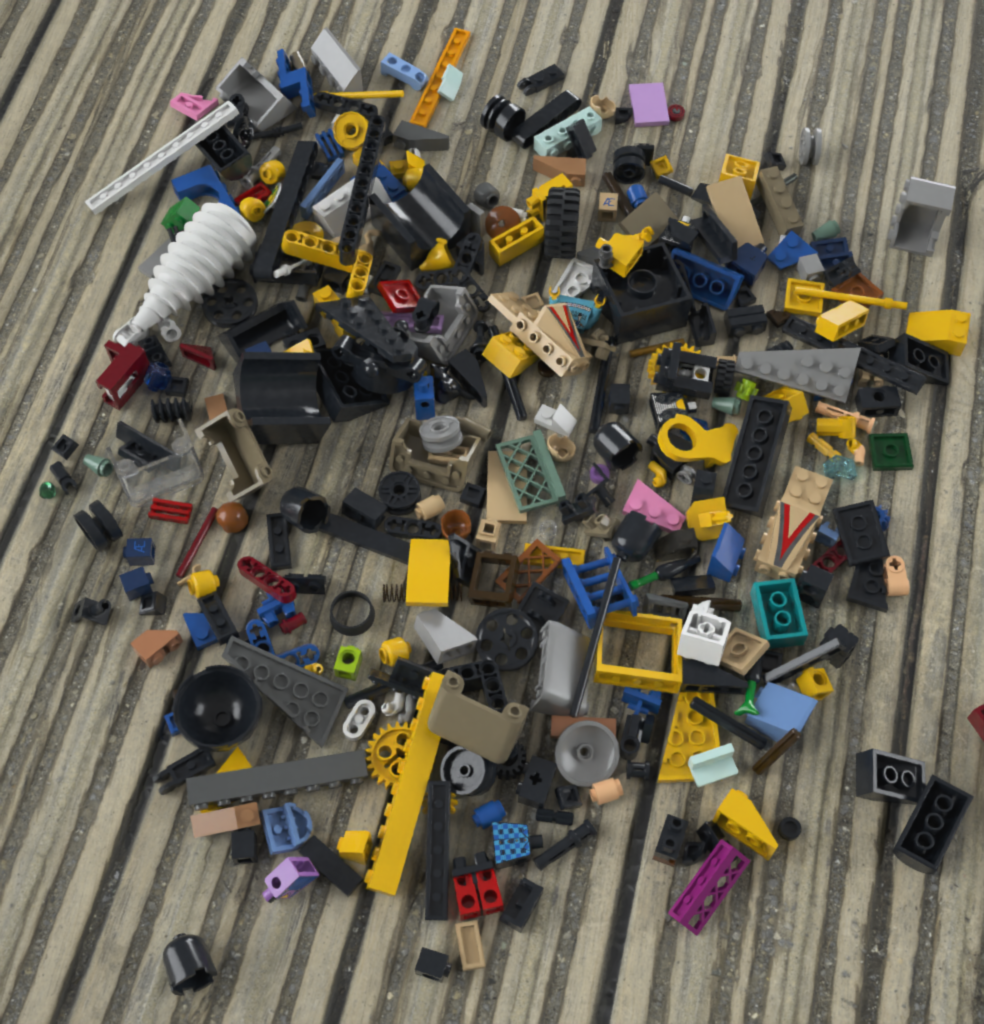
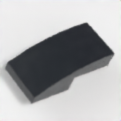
M155 334L138 341L139 346L145 350L146 357L150 362L149 365L155 374L172 366L170 359Z

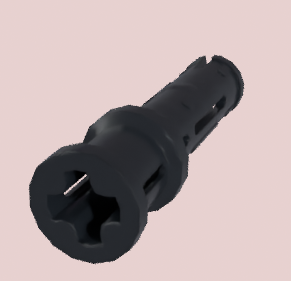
M585 819L582 825L574 830L570 829L566 837L533 858V861L537 868L542 871L573 848H580L583 842L592 836L596 837L597 832L590 821Z

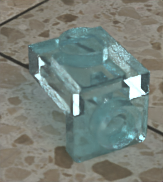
M835 455L823 463L825 477L833 479L838 476L849 480L857 477L853 459Z

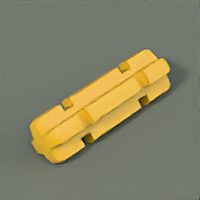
M812 432L807 437V442L811 445L814 444V447L824 456H829L828 459L833 463H836L841 458V453L833 450V447L822 438L819 439L815 432Z

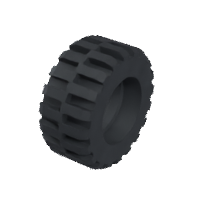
M551 187L549 189L544 255L548 258L573 259L576 257L580 190L577 188Z

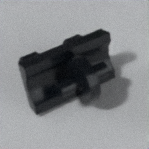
M851 256L825 270L823 273L828 285L833 288L859 274L861 270L856 266L854 258Z
M583 492L575 497V503L573 504L567 499L561 501L559 510L562 514V523L564 525L574 521H581L582 523L586 516L596 513V497L594 495L588 497Z

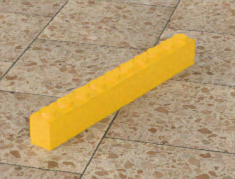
M432 672L429 677L426 676L423 681L422 689L425 690L423 698L419 697L416 704V710H419L417 718L413 717L409 729L412 731L410 739L406 740L403 748L406 755L404 760H400L397 768V773H400L398 782L394 781L390 794L394 796L392 802L386 806L384 816L387 819L385 825L380 826L377 837L380 838V843L378 847H374L371 860L374 861L372 870H367L364 880L367 883L366 889L391 897L396 895L441 739L440 736L432 733L427 725L431 709L445 676L436 672Z

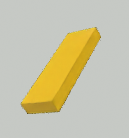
M525 543L524 551H525L531 544ZM547 546L561 559L569 557L573 565L584 564L586 550ZM537 548L530 556H542V551ZM542 559L530 560V565L542 566ZM544 559L545 567H550L554 563L551 559ZM525 560L523 564L528 565V560Z

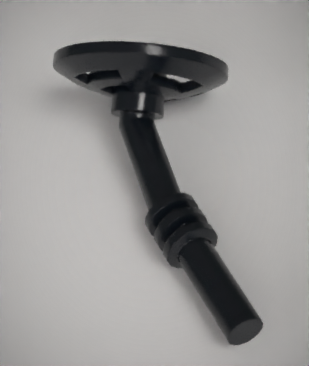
M242 116L234 126L233 135L238 141L240 137L242 145L248 149L254 139L277 138V136L280 137V135L284 136L286 133L301 130L303 126L300 122L285 127L272 128L269 131L254 132L252 120L247 116Z

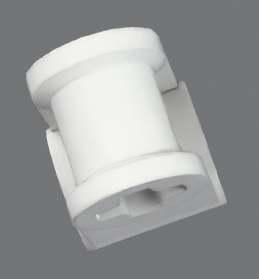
M134 316L114 332L112 339L124 347L128 343L136 346L138 341L150 335V330L148 328L140 334L136 333L131 328Z

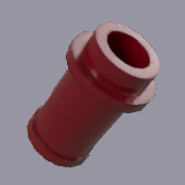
M299 612L287 620L283 619L279 626L284 635H290L291 631L307 624V620L303 613Z

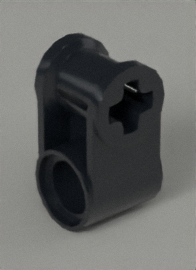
M234 94L230 97L229 101L237 108L239 114L226 123L228 128H234L240 117H248L249 106L241 94Z
M423 297L419 298L412 313V319L415 322L414 330L417 333L423 334L430 330L435 317L439 313V301Z

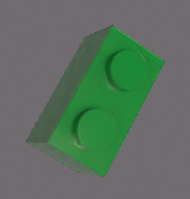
M184 197L169 208L160 224L165 229L171 227L173 234V226H178L180 232L184 229V225L187 222L193 221V215L200 210V207L188 197Z

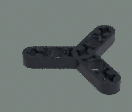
M477 233L467 235L453 268L421 273L415 279L416 286L421 291H427L433 283L427 282L426 286L420 283L423 282L424 278L427 281H432V276L435 285L465 287L466 289L468 286L474 285L476 286V291L470 294V296L474 299L473 301L479 312H487L491 308V303L487 300L488 296L471 276L483 245L480 235ZM476 238L478 244H474L472 247L470 241H474V239ZM469 254L472 256L471 262L463 263V256ZM459 272H462V274L464 275L462 276L461 280H459L458 277H454L458 276ZM450 273L453 276V282H451V277L449 275ZM440 275L447 276V280L443 284L437 281ZM477 296H479L482 301H485V307L479 306L480 303L476 299Z

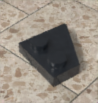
M455 533L449 534L448 540L453 578L469 588L477 551L482 552V550Z

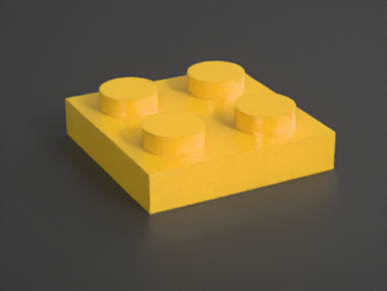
M788 278L783 312L787 311L789 313L815 317L821 315L823 298L794 294V288L796 286L824 290L825 283Z

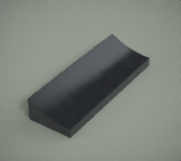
M750 395L722 495L725 498L726 508L760 518L763 517L792 411L789 401Z

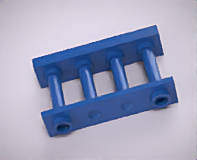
M608 546L604 547L605 558L582 565H573L569 557L561 559L563 575L589 630L594 628L599 607L592 606V601L602 599L605 589L589 593L585 591L586 587L607 582L609 572L587 579L579 578L578 576L580 573L608 566L610 570L613 558L616 555L611 553ZM619 569L616 578L617 586H614L612 596L621 593L624 600L609 604L607 613L628 607L632 616L635 617L637 616L639 601L637 595L632 594Z

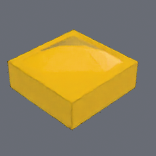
M666 155L650 162V166L657 179L661 175L666 176L673 173V168Z

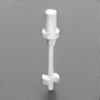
M301 258L302 261L291 266L284 264L279 269L273 271V276L275 278L283 275L287 276L293 268L306 263L309 266L312 264V261Z

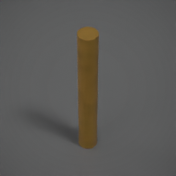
M684 338L630 350V358L654 353L657 348L662 350V346L666 345L669 347L670 342L672 344L680 342L682 343L681 346L685 344Z

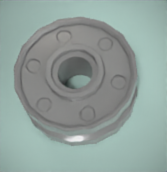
M803 127L799 144V162L801 165H806L810 157L811 164L818 165L822 149L821 128H814L811 136L810 129Z
M443 415L430 418L419 429L422 445L426 451L431 453H443L453 450L463 440L460 422L453 416Z

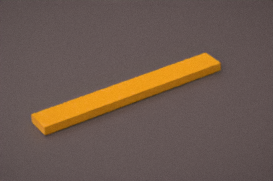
M454 28L409 123L427 128L442 95L437 93L443 81L441 78L448 64L456 67L471 36L470 31Z

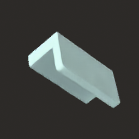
M731 743L689 758L688 766L697 787H702L738 774V769L732 758L734 748Z

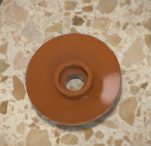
M498 206L487 215L485 228L488 235L493 239L520 224L521 219L518 213L511 207ZM501 220L505 221L504 227L499 226Z

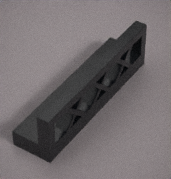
M703 204L702 217L693 219L691 224L696 226V231L699 232L698 237L720 265L737 260L738 241L709 205Z

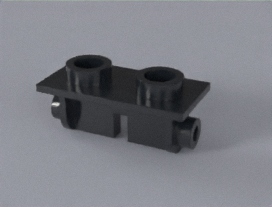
M289 573L283 576L284 579L294 585L296 594L325 595L326 576H322V574H308V577H304V574Z
M712 820L709 822L705 821L696 831L700 840L709 844L708 850L710 853L719 841L725 837L718 824Z

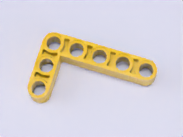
M296 230L285 231L281 244V249L284 253L351 273L346 298H354L364 294L373 257L369 252L359 249L356 262L351 266H344L339 262V243Z

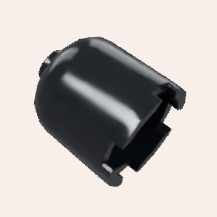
M609 422L601 425L593 438L594 448L614 472L618 468H621L623 471L633 465L638 460L636 455L643 450L642 444L619 422Z
M293 487L286 491L281 498V515L304 533L312 534L318 532V528L323 523L326 524L330 517L331 507L327 504L326 498L307 488Z
M630 511V513H627L611 540L616 557L620 558L623 562L642 561L662 534L661 529L656 523L651 525L645 520L646 516L639 512Z
M181 933L173 937V940L164 948L163 963L171 991L174 995L182 996L184 995L183 991L193 989L195 993L214 982L213 976H217L218 973L207 945L201 937Z

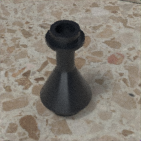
M480 320L473 326V330L477 332V338L470 347V353H473L478 360H485L486 358L482 353L488 345L484 338V332L488 330V325Z

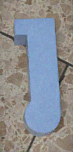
M390 52L381 61L382 75L387 77L389 74L409 84L414 90H421L428 82V77L423 71Z

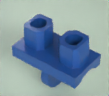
M266 593L268 599L261 602L263 606L256 609L260 620L265 622L269 628L279 623L276 615L282 612L286 619L296 615L294 601L282 603Z
M625 687L621 701L627 703V708L634 710L636 715H639V713L648 715V712L657 715L662 702L660 700L661 691L650 690L647 695L642 693L639 688Z

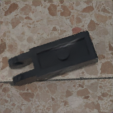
M553 64L528 78H523L518 82L517 87L521 90L524 88L523 94L529 96L563 80L564 73Z
M197 749L167 766V769L155 775L152 780L155 784H158L168 779L171 775L173 780L158 789L159 793L164 795L173 791L176 787L185 784L186 778L197 777L215 767L216 763L210 752Z

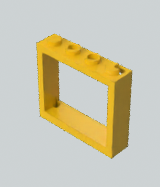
M620 610L607 613L603 626L672 635L671 673L602 664V628L594 657L593 682L678 694L682 684V656L677 655L682 632V619L637 613V616L633 617L630 611Z

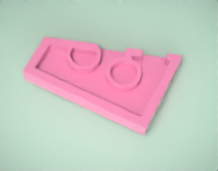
M637 479L622 511L623 515L630 513V511L639 512L646 516L645 520L651 525L656 523L661 530L675 536L679 535L686 519L685 515L639 479Z

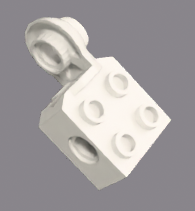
M706 600L698 605L693 604L681 632L677 655L687 659L702 661L708 665L719 666L727 643L731 622L725 618L713 615L714 608H710L711 600Z

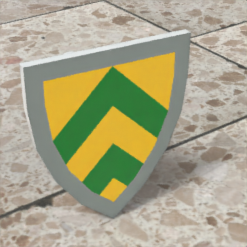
M278 182L264 204V214L270 208H275L282 187L281 183Z

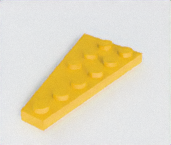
M679 692L657 783L695 782L688 766L689 758L720 747L718 724L689 706L691 700L697 696L715 707L714 693Z

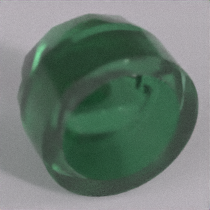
M44 482L39 488V495L43 499L54 498L56 488L51 482Z

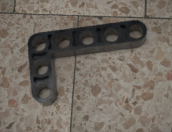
M482 660L444 668L438 672L445 675L447 670H450L460 675L464 680L462 693L482 689L486 706L502 713L508 704L498 665L493 660ZM517 742L508 759H512L517 755Z

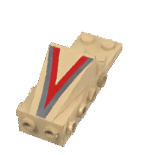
M514 292L490 294L487 300L513 323L509 330L561 378L582 374L589 367V361L593 356L584 348L566 303L544 305L542 309L532 310V307L521 301L519 295Z
M795 466L781 500L777 499L773 511H776L775 517L770 516L767 527L770 530L768 533L764 532L760 544H763L762 550L757 549L753 560L757 561L754 571L777 580L800 578L804 569L801 563L802 560L807 561L811 549L807 548L808 544H813L817 533L813 531L815 526L819 528L823 516L820 514L833 479Z

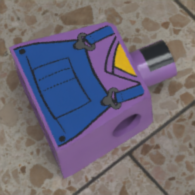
M287 857L265 878L268 888L262 893L263 897L269 903L276 899L291 898L320 875L308 857Z

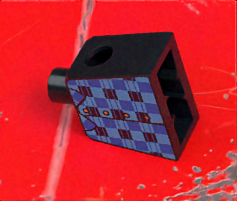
M491 822L495 870L531 861V849L543 848L542 835L529 836L527 824Z

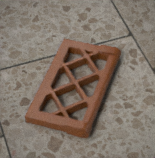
M536 539L518 557L520 565L525 560H528V570H519L518 574H528V584H516V588H530L532 584L530 573H542L535 581L541 584L562 563L561 558ZM537 548L542 551V556H530ZM542 559V569L530 570V560ZM544 559L554 561L548 569H545ZM510 566L495 580V583L504 591L506 588L504 581L508 578ZM515 588L513 599L520 604L528 589L520 596L516 593Z

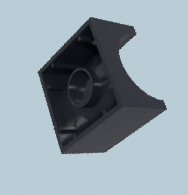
M430 164L423 166V173L418 184L403 198L394 202L384 203L375 193L369 196L372 225L375 229L382 232L381 236L411 271L417 269L425 261L428 253L438 243L436 238L448 240L447 247L450 250L471 233V210Z
M664 242L643 247L641 257L625 278L610 268H601L599 266L600 259H594L590 289L593 294L602 290L607 298L614 322L616 344L687 326L692 296Z
M242 353L233 372L237 409L244 413L258 444H319L331 425L330 417H322L317 404L316 378L321 361L320 353Z

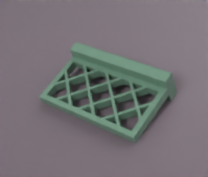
M541 429L533 431V435L495 444L519 513L554 504L558 507L560 502L566 499L564 488ZM530 442L532 448L528 452L521 449V445ZM510 448L514 452L509 457L503 454L501 449ZM517 452L527 456L523 463L513 459ZM529 458L538 462L536 468L526 464ZM511 463L520 466L517 474L508 469ZM523 468L533 472L530 479L520 475ZM536 474L544 477L542 485L532 481ZM517 479L527 483L523 490L515 487L514 484ZM529 485L539 489L536 496L526 492ZM542 491L550 494L552 499L543 500L539 498V495ZM523 496H526L533 501L530 505L522 506L521 499Z

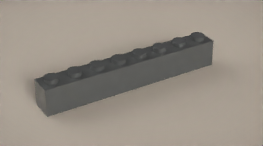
M357 750L186 778L190 808H195V811L208 809V805L217 804V807H225L231 805L233 801L240 800V803L253 802V798L273 799L276 797L275 794L284 793L285 796H292L298 794L299 790L306 789L307 792L319 791L320 787L329 786V789L342 787V783L350 782L351 785H358L364 783V780L368 778L364 750Z

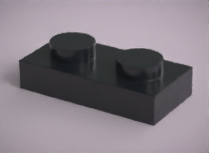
M384 260L369 283L368 291L383 297L377 288L379 281L396 280L401 272V266Z

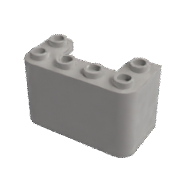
M911 176L910 180L906 179L903 188L905 192H901L900 204L897 203L894 213L896 216H892L890 226H893V229L889 230L887 240H890L889 248L932 257L935 251V242L938 240L945 217L949 216L952 211L956 186Z

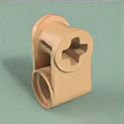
M890 556L883 565L884 585L886 586L885 595L887 597L907 596L910 591V585L906 575L905 563L899 556Z

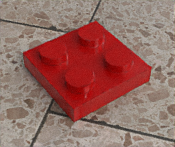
M409 279L379 281L377 285L378 290L393 313L414 311L420 295Z

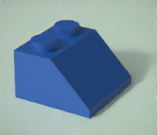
M724 522L706 574H711L715 578L730 583L731 577L737 576L740 567L737 561L738 559H743L746 548L743 547L745 539L729 523Z

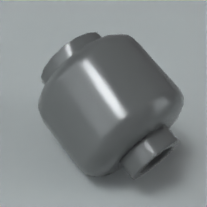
M483 182L475 188L473 197L480 206L490 209L497 205L500 193L492 184Z

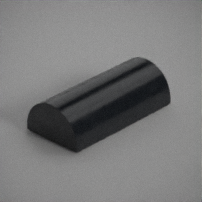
M222 125L218 130L195 145L226 180H239L246 176L252 167L251 154L225 125Z
M932 774L893 849L895 856L905 865L925 874H935L974 796Z

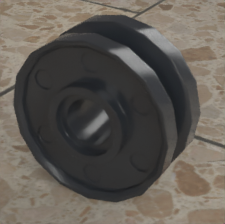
M392 472L386 475L380 482L378 488L380 501L388 506L387 512L392 515H408L414 511L416 503L421 501L419 482L409 472Z

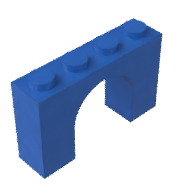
M211 165L171 180L179 201L184 197L192 200L200 196H212L219 200L218 203L231 207L241 215L239 207L234 205L235 201L232 195L227 194L228 190L225 183L220 182L221 178L218 171H214Z

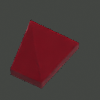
M183 343L179 345L184 358L214 371L217 367L211 347Z

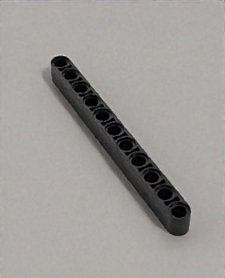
M374 115L369 119L338 245L339 262L344 266L353 265L358 255L369 208V196L372 195L386 135L385 118L381 115Z
M316 141L297 142L254 265L253 273L255 280L274 281L276 279L273 276V271L280 268L284 252L281 249L283 235L285 231L293 229L317 158L318 144Z

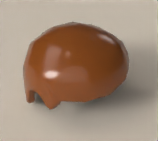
M229 501L224 503L216 512L218 524L227 533L239 532L248 524L249 516L245 508L238 502Z
M458 509L446 512L441 518L443 536L448 540L449 534L455 533L461 538L466 539L471 532L469 515L463 510Z

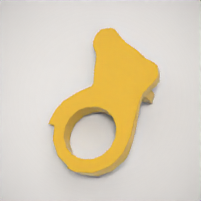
M676 414L675 418L669 419L660 428L658 444L662 452L674 461L691 462L704 460L705 468H710L714 464L724 466L731 461V453L735 438L738 435V429L734 424L725 423L720 428L704 430L691 417ZM677 428L685 431L692 440V450L683 451L674 447L668 438V430Z

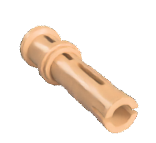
M821 401L818 402L815 413L830 418L854 416L856 417V428L867 431V434H870L876 419L875 417L869 418L860 415V412L851 413Z

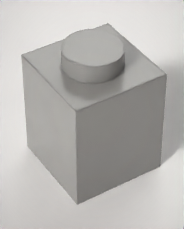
M817 253L799 257L796 269L801 280L821 282L825 270Z

